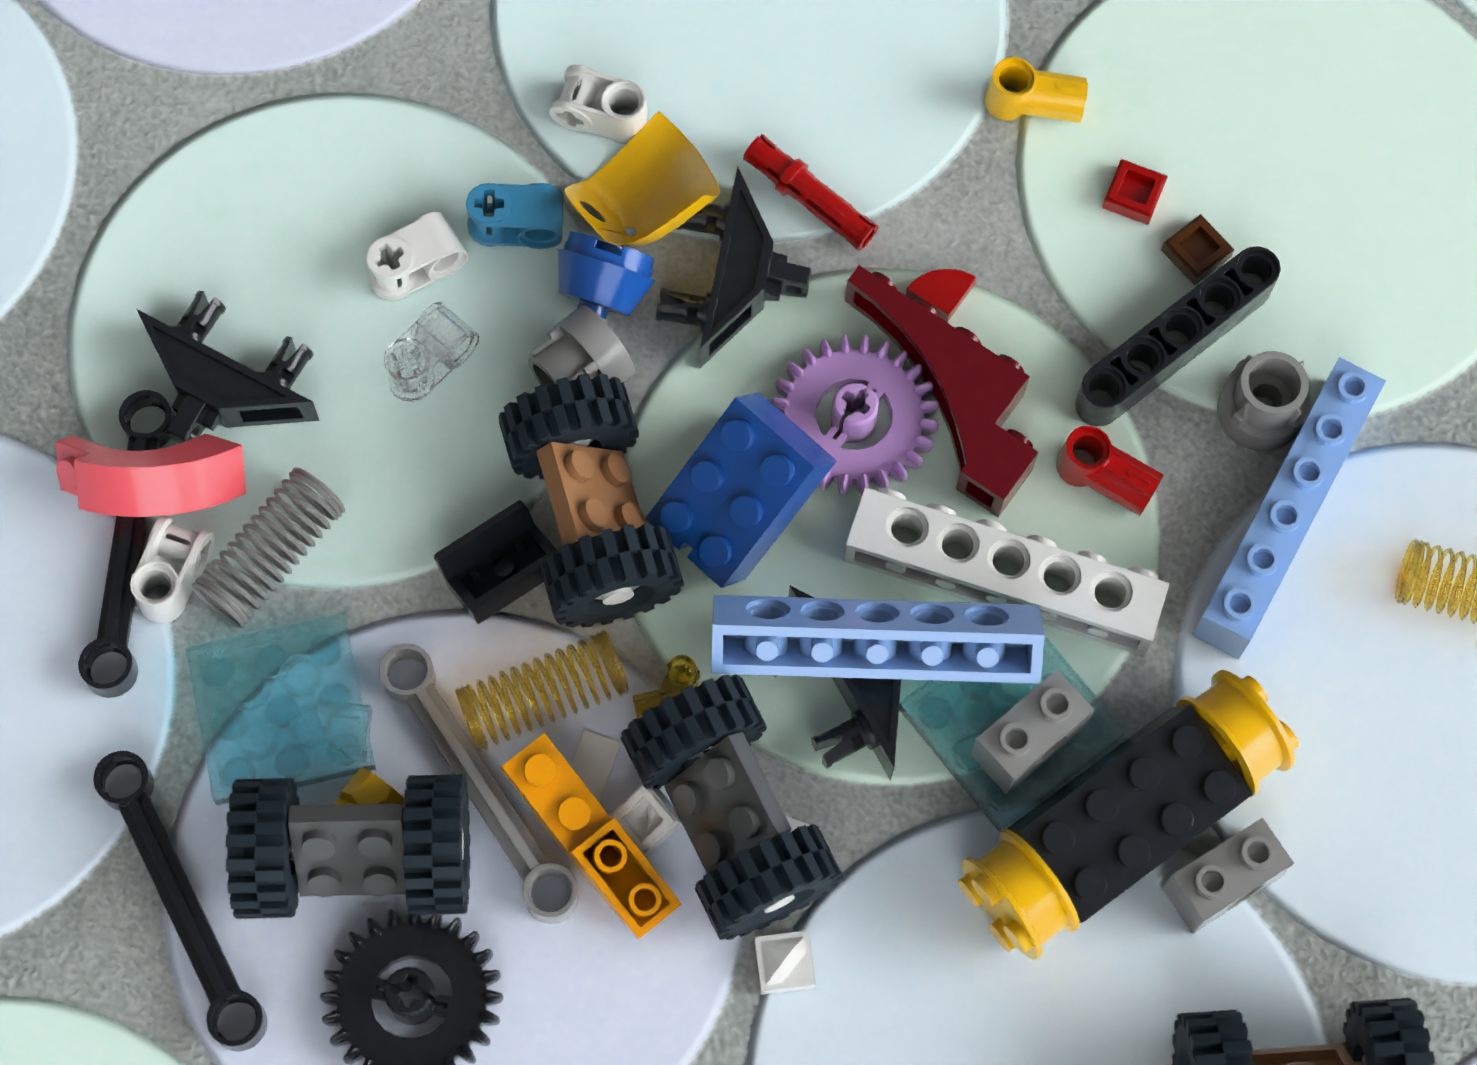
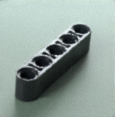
M1260 246L1249 247L1241 251L1090 368L1083 377L1075 401L1076 412L1080 419L1096 427L1106 426L1114 422L1260 308L1270 297L1279 278L1281 268L1276 255L1269 249ZM1243 273H1254L1262 279L1263 283L1250 282ZM1205 302H1217L1225 308L1226 312L1218 313L1212 311ZM1173 330L1182 332L1189 341H1174L1167 332ZM1129 361H1143L1151 370L1148 372L1136 371L1130 366ZM1104 390L1111 395L1113 400L1110 402L1097 401L1092 397L1090 391Z

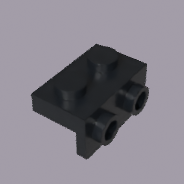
M518 500L438 551L434 555V560L450 591L475 622L480 624L543 583L541 564L542 562H547L546 557L551 553H559V551L535 525L527 506L521 500Z

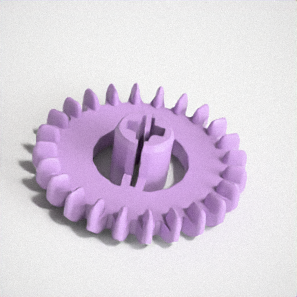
M843 334L840 339L838 352H834L827 340L822 339L820 343V358H816L807 348H804L802 351V362L805 368L802 369L795 363L788 362L786 370L792 382L782 378L776 381V390L784 398L773 397L770 402L837 460L819 484L820 490H826L832 482L838 484V492L841 496L847 494L851 485H856L861 496L864 489L869 488V483L874 482L877 488H889V476L899 482L907 480V471L904 465L913 469H918L922 466V457L916 452L926 453L933 449V441L925 437V435L937 432L939 424L937 420L928 419L927 417L937 412L939 404L936 400L923 401L932 392L933 383L931 381L915 385L922 373V366L920 364L907 371L903 370L907 359L906 350L901 351L898 356L890 360L887 358L889 349L887 340H884L877 351L873 353L870 352L867 335L862 337L857 350H852L847 335ZM841 387L833 397L831 429L824 436L816 420V410L824 396L833 389ZM884 399L892 416L891 426L886 436L874 446L861 450L843 449L842 446L846 442H862L872 435L876 428L878 405ZM864 406L863 414L861 412L856 411L857 409L861 410V408ZM846 411H847V412H850V413H853L851 416L848 415V416L845 418V412H846Z

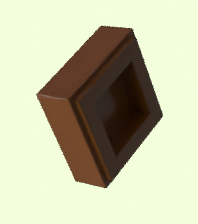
M1201 214L1166 240L1161 248V251L1194 286L1231 258L1235 250Z

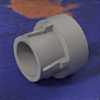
M580 305L554 325L546 333L548 337L530 352L532 356L528 359L529 367L540 385L545 383L547 386L557 384L556 379L568 377V381L576 380L578 375L589 374L590 379H593L598 374H607L608 379L615 376L620 379L621 383H625L635 375L633 361L624 345L606 322L585 305Z
M1267 351L1254 357L1247 355L1245 359L1236 365L1235 369L1228 376L1217 402L1219 422L1225 433L1234 442L1255 451H1271L1287 445L1296 437L1309 414L1311 404L1308 376L1303 368L1304 361L1302 360L1299 363L1295 358L1286 353ZM1255 397H1265L1269 399L1275 407L1265 405L1261 403L1259 400H1257Z

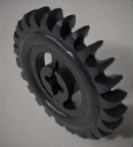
M393 909L388 910L387 928L383 929L373 918H367L370 937L367 939L350 931L348 937L355 951L353 953L339 949L333 951L336 959L344 966L343 970L324 971L325 978L338 986L337 990L320 994L322 1002L337 1007L333 1012L324 1015L322 1022L327 1026L342 1027L330 1038L331 1045L337 1047L351 1043L347 1053L343 1056L344 1063L349 1065L364 1058L363 1065H456L455 1060L461 1058L470 1064H475L476 1057L470 1048L472 1043L482 1046L491 1044L490 1038L481 1030L482 1026H493L500 1023V1018L488 1011L487 1007L501 1003L504 999L502 993L487 989L488 986L501 978V972L497 969L482 970L492 959V950L485 949L473 953L480 938L479 933L472 931L469 935L460 939L461 919L459 917L454 918L444 929L442 928L441 914H432L427 923H422L420 915L409 914L407 923H401ZM407 959L427 960L439 966L449 977L453 989V997L437 994L431 978L424 971L415 967L399 969L389 976L388 980L381 979L380 976L395 963ZM417 984L418 989L425 998L422 1000L413 999L410 1006L405 1007L398 994L400 991L409 992L412 989V985ZM372 999L386 1002V1005L396 1019L406 1025L424 1023L433 1015L446 1019L432 1033L418 1038L398 1037L386 1031L376 1020ZM433 1003L445 1005V1006H447V1007H446V1008H442V1007H439V1006H435Z

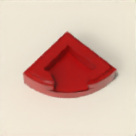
M938 269L925 273L915 279L906 288L905 295L912 300L921 299L927 302L938 312L941 319L948 322L974 287L977 277L961 270Z

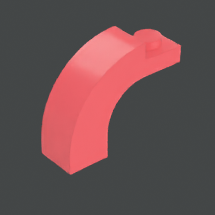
M203 434L174 446L142 451L113 449L72 435L55 441L57 455L56 472L60 482V490L78 496L79 509L88 512L124 517L174 515L213 507L246 494L242 445L209 434Z

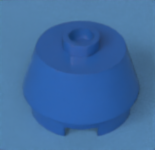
M570 231L568 241L565 242L563 250L558 249V292L565 297L579 301L577 308L580 305H585L602 319H606L608 311L630 316L655 282V280L651 279L654 258L626 246L622 248L600 241L597 237Z

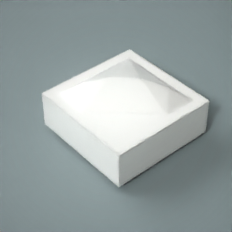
M643 783L609 814L611 818L617 820L645 857H648L682 825L674 806L661 790L654 789V787L646 789Z
M809 930L754 937L761 995L816 988Z

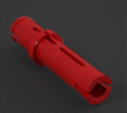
M763 134L760 137H756L743 155V160L758 169L776 184L775 190L783 196L788 194L793 199H796L808 211L854 246L856 250L860 251L871 241L879 226L862 215L831 188L819 181L807 170L808 165L800 158L794 160Z

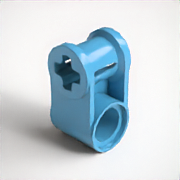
M484 183L474 187L467 196L468 232L471 238L480 245L488 247L526 246L535 249H548L559 245L562 241L563 192L557 186L546 183H532L528 185ZM487 196H492V203L487 202ZM492 213L494 216L487 217L485 214ZM487 227H491V234H487Z

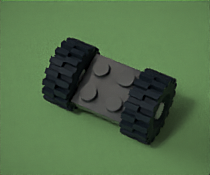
M735 674L732 677L723 675L716 681L711 678L702 681L697 687L693 688L691 685L682 689L680 694L674 697L668 696L661 700V704L657 707H650L642 712L643 717L633 719L628 724L629 728L622 731L620 739L646 789L651 787L660 789L664 786L706 871V874L703 876L704 879L698 881L694 889L719 940H731L738 935L740 937L748 935L755 929L761 930L768 927L770 923L778 919L780 921L790 916V913L810 905L809 902L820 899L827 894L826 891L835 888L838 882L843 879V874L818 826L811 824L806 827V825H803L790 832L792 828L750 747L752 746L750 742L758 740L767 727L740 675Z
M465 774L409 775L406 780V790L404 793L405 808H403V803L300 806L297 786L293 778L235 779L231 787L232 793L229 795L230 811L227 812L226 820L228 826V835H226L228 856L226 859V872H228L229 876L227 888L228 893H231L230 907L233 909V916L237 919L293 918L296 914V908H298V893L300 897L406 894V905H408V913L410 915L466 914L468 910L467 904L469 903L468 889H470V812L468 811L469 797Z

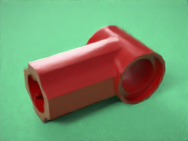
M1081 426L1074 429L1067 437L1056 459L1057 472L1067 484L1075 487L1088 486L1139 516L1144 511L1164 474L1113 446L1107 434L1094 426ZM1082 449L1092 455L1094 463L1086 464L1080 462L1075 457L1073 450Z

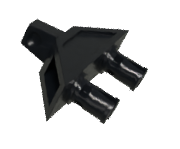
M738 166L731 200L726 201L725 206L707 204L694 216L676 228L677 230L684 229L715 234L719 236V241H722L712 291L707 292L706 297L661 288L660 304H657L656 321L664 320L700 327V332L703 333L699 349L700 369L763 310L765 301H779L780 295L807 297L811 279V268L788 263V256L773 252L774 242Z
M197 291L194 300L176 326H169L136 309L178 394L172 405L173 410L177 414L167 429L171 440L176 444L200 436L205 428L214 431L219 424L226 428L320 421L313 401L290 390L314 354L305 344L302 343L296 350L292 337L286 336L264 372H256L203 344L206 336L221 314L226 310L224 304L216 297L208 303L204 291Z
M791 585L789 586L788 597L814 598ZM831 677L849 707L852 718L819 736L816 735L811 738L815 751L836 745L823 755V766L827 769L832 764L867 746L870 750L874 751L891 781L895 766L902 679Z

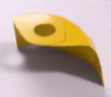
M660 111L597 173L585 181L569 185L564 190V195L572 206L605 241L626 247L643 246L661 239L694 216L720 193L714 175L697 148ZM580 201L594 208L603 217L605 222L596 219L588 213ZM633 228L636 229L637 233L633 236H627L624 229Z

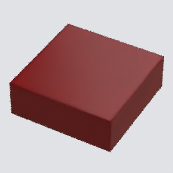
M1121 159L1102 208L1149 225L1168 176Z

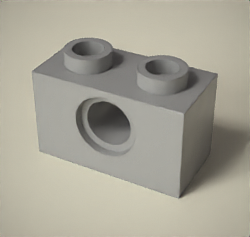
M1057 669L979 735L975 740L970 755L1007 795L1083 730L1095 709Z
M1262 817L1172 874L1162 889L1194 934L1280 879L1294 865V862Z

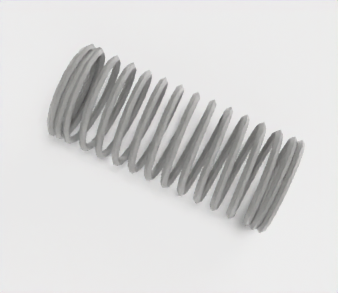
M295 467L289 472L290 479L282 480V488L274 489L275 497L266 498L267 506L258 507L260 515L250 516L252 524H244V533L239 532L235 534L236 542L231 541L227 543L229 551H220L221 560H212L213 569H204L205 578H197L195 583H192L194 592L211 609L238 628H245V624H248L249 619L253 618L252 612L229 592L218 586L209 573L220 578L237 596L254 609H261V605L246 590L225 576L216 564L228 569L235 578L264 601L269 600V596L254 581L233 567L224 555L236 560L250 576L266 589L274 592L277 591V588L262 572L238 556L232 546L242 550L261 570L279 583L284 582V577L265 559L246 547L240 537L250 541L265 558L281 571L287 574L292 573L291 567L269 547L255 539L248 531V528L258 532L286 560L294 565L300 564L298 557L282 542L261 529L255 519L264 522L280 540L296 553L307 556V550L298 540L309 547H315V542L304 530L316 538H323V533L314 523L324 529H331L330 523L324 516L334 521L338 520V517L342 516V513L345 512L341 500L324 483L304 469ZM286 484L294 486L309 503L290 492ZM279 493L287 495L304 514L283 501ZM271 501L279 504L295 522L275 510ZM263 510L272 513L291 534L269 520Z

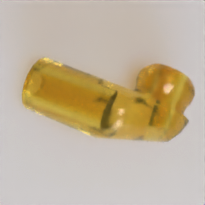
M687 655L673 657L667 664L669 671L658 690L632 695L637 718L643 717L641 713L648 708L660 705V701L668 696L674 697L680 694L682 689L691 685L693 688L699 685L700 671L696 667V662L693 658Z

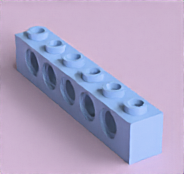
M1340 357L1338 358L1192 633L1193 636L1240 659L1252 640L1386 380Z
M714 595L711 674L1041 684L1045 633L1039 605Z

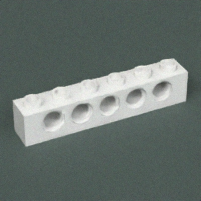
M869 488L864 489L846 542L843 561L974 603L1039 605L1044 625L1141 656L1146 655L1153 642L1170 584L1158 580V576L1154 572L1140 567H1130L1127 570L1107 564L1106 558L1089 551H1079L1077 554L1057 548L1055 542L1042 536L1029 535L1027 538L1006 532L1007 529L995 521L980 519L974 522L956 516L955 511L944 505L931 503L923 506L907 501L902 493L893 489L878 488L876 491ZM898 528H909L916 532L919 539L909 544L902 543L893 536L892 532ZM950 543L960 544L967 549L969 556L959 560L952 559L945 554L943 547ZM999 559L1011 560L1017 565L1019 573L1011 576L1003 575L995 569L993 563ZM1049 575H1059L1068 582L1070 589L1062 592L1054 591L1046 585L1044 578ZM1099 591L1112 592L1119 599L1120 606L1108 608L1101 605L1097 601L1095 593Z

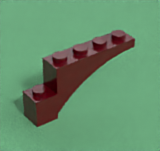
M859 265L847 280L845 302L871 320L901 351L906 350L907 359L913 366L917 364L922 366L921 377L924 382L931 381L933 383L931 394L939 404L938 407L950 433L958 461L960 474L956 490L999 518L1033 471L1039 453L1033 449L1030 440L1022 433L1013 429L1006 431L1001 428L1024 397L1030 376L1024 373L1022 366L1013 358L1004 354L998 356L981 345L980 339L970 330L960 326L955 328L941 319L938 312L927 302L921 299L912 300L898 291L893 281L884 274L876 271L871 273Z

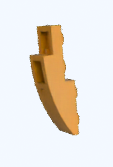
M545 733L500 767L531 807L536 819L587 882L637 939L644 936L682 905L617 820L608 815Z

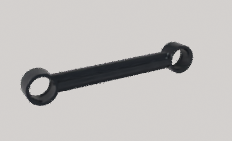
M141 390L131 394L123 401L119 409V422L129 439L127 450L159 449L171 440L167 429L175 415L166 398L160 393L151 390ZM154 406L166 413L162 425L153 432L141 434L131 430V419L142 408ZM116 516L97 640L89 643L79 657L78 669L82 679L95 694L101 697L114 698L128 692L137 680L138 665L128 649L135 605L130 581L143 554L148 517ZM117 652L127 659L125 671L116 681L107 684L93 681L91 667L94 661L102 654Z
M129 751L112 752L106 755L96 766L93 776L94 787L111 808L120 811L210 1002L206 1022L211 1036L228 1050H248L257 1045L265 1035L267 1029L266 1012L255 997L241 990L151 801L150 796L154 788L152 772L135 753ZM124 764L138 767L142 774V781L135 793L125 798H113L106 792V780L112 770ZM237 1002L247 1003L254 1008L256 1014L253 1030L240 1040L232 1041L225 1039L221 1032H218L217 1026L221 1012L230 1004Z

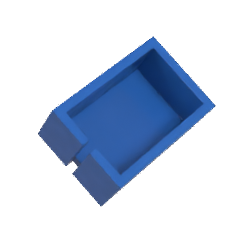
M760 392L735 397L645 517V520L652 524L654 528L662 526L665 528V531L668 530L672 544L678 550L691 547L692 551L688 554L687 558L720 588H724L747 579L837 460Z

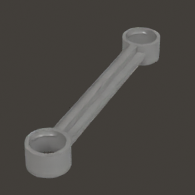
M401 644L391 648L383 656L379 667V674L385 691L393 700L410 706L453 774H465L469 799L524 882L523 898L529 913L538 921L548 924L566 920L573 914L579 901L578 886L574 875L566 867L550 863L434 686L436 674L428 653L421 647L413 644ZM405 658L417 659L426 666V676L423 682L410 690H401L393 687L389 683L388 678L392 666ZM547 876L560 877L570 885V897L567 903L561 909L553 912L542 911L535 907L530 893L533 885L539 879Z

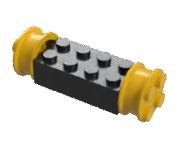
M1226 670L1216 672L1211 678V687L1195 699L1188 696L1182 697L1176 703V707L1167 709L1007 829L1001 831L998 835L999 844L978 860L973 857H966L962 861L961 865L964 876L958 880V884L969 901L976 907L981 905L993 920V923L989 925L990 931L1007 952L1016 947L1028 958L1037 960L1042 956V944L1062 929L1074 932L1079 928L1080 923L1085 922L1246 799L1258 793L1259 781L1275 769L1287 771L1294 765V750L1299 747V741L1291 728L1283 721L1278 720L1267 705L1268 697L1262 686L1249 675L1241 679Z

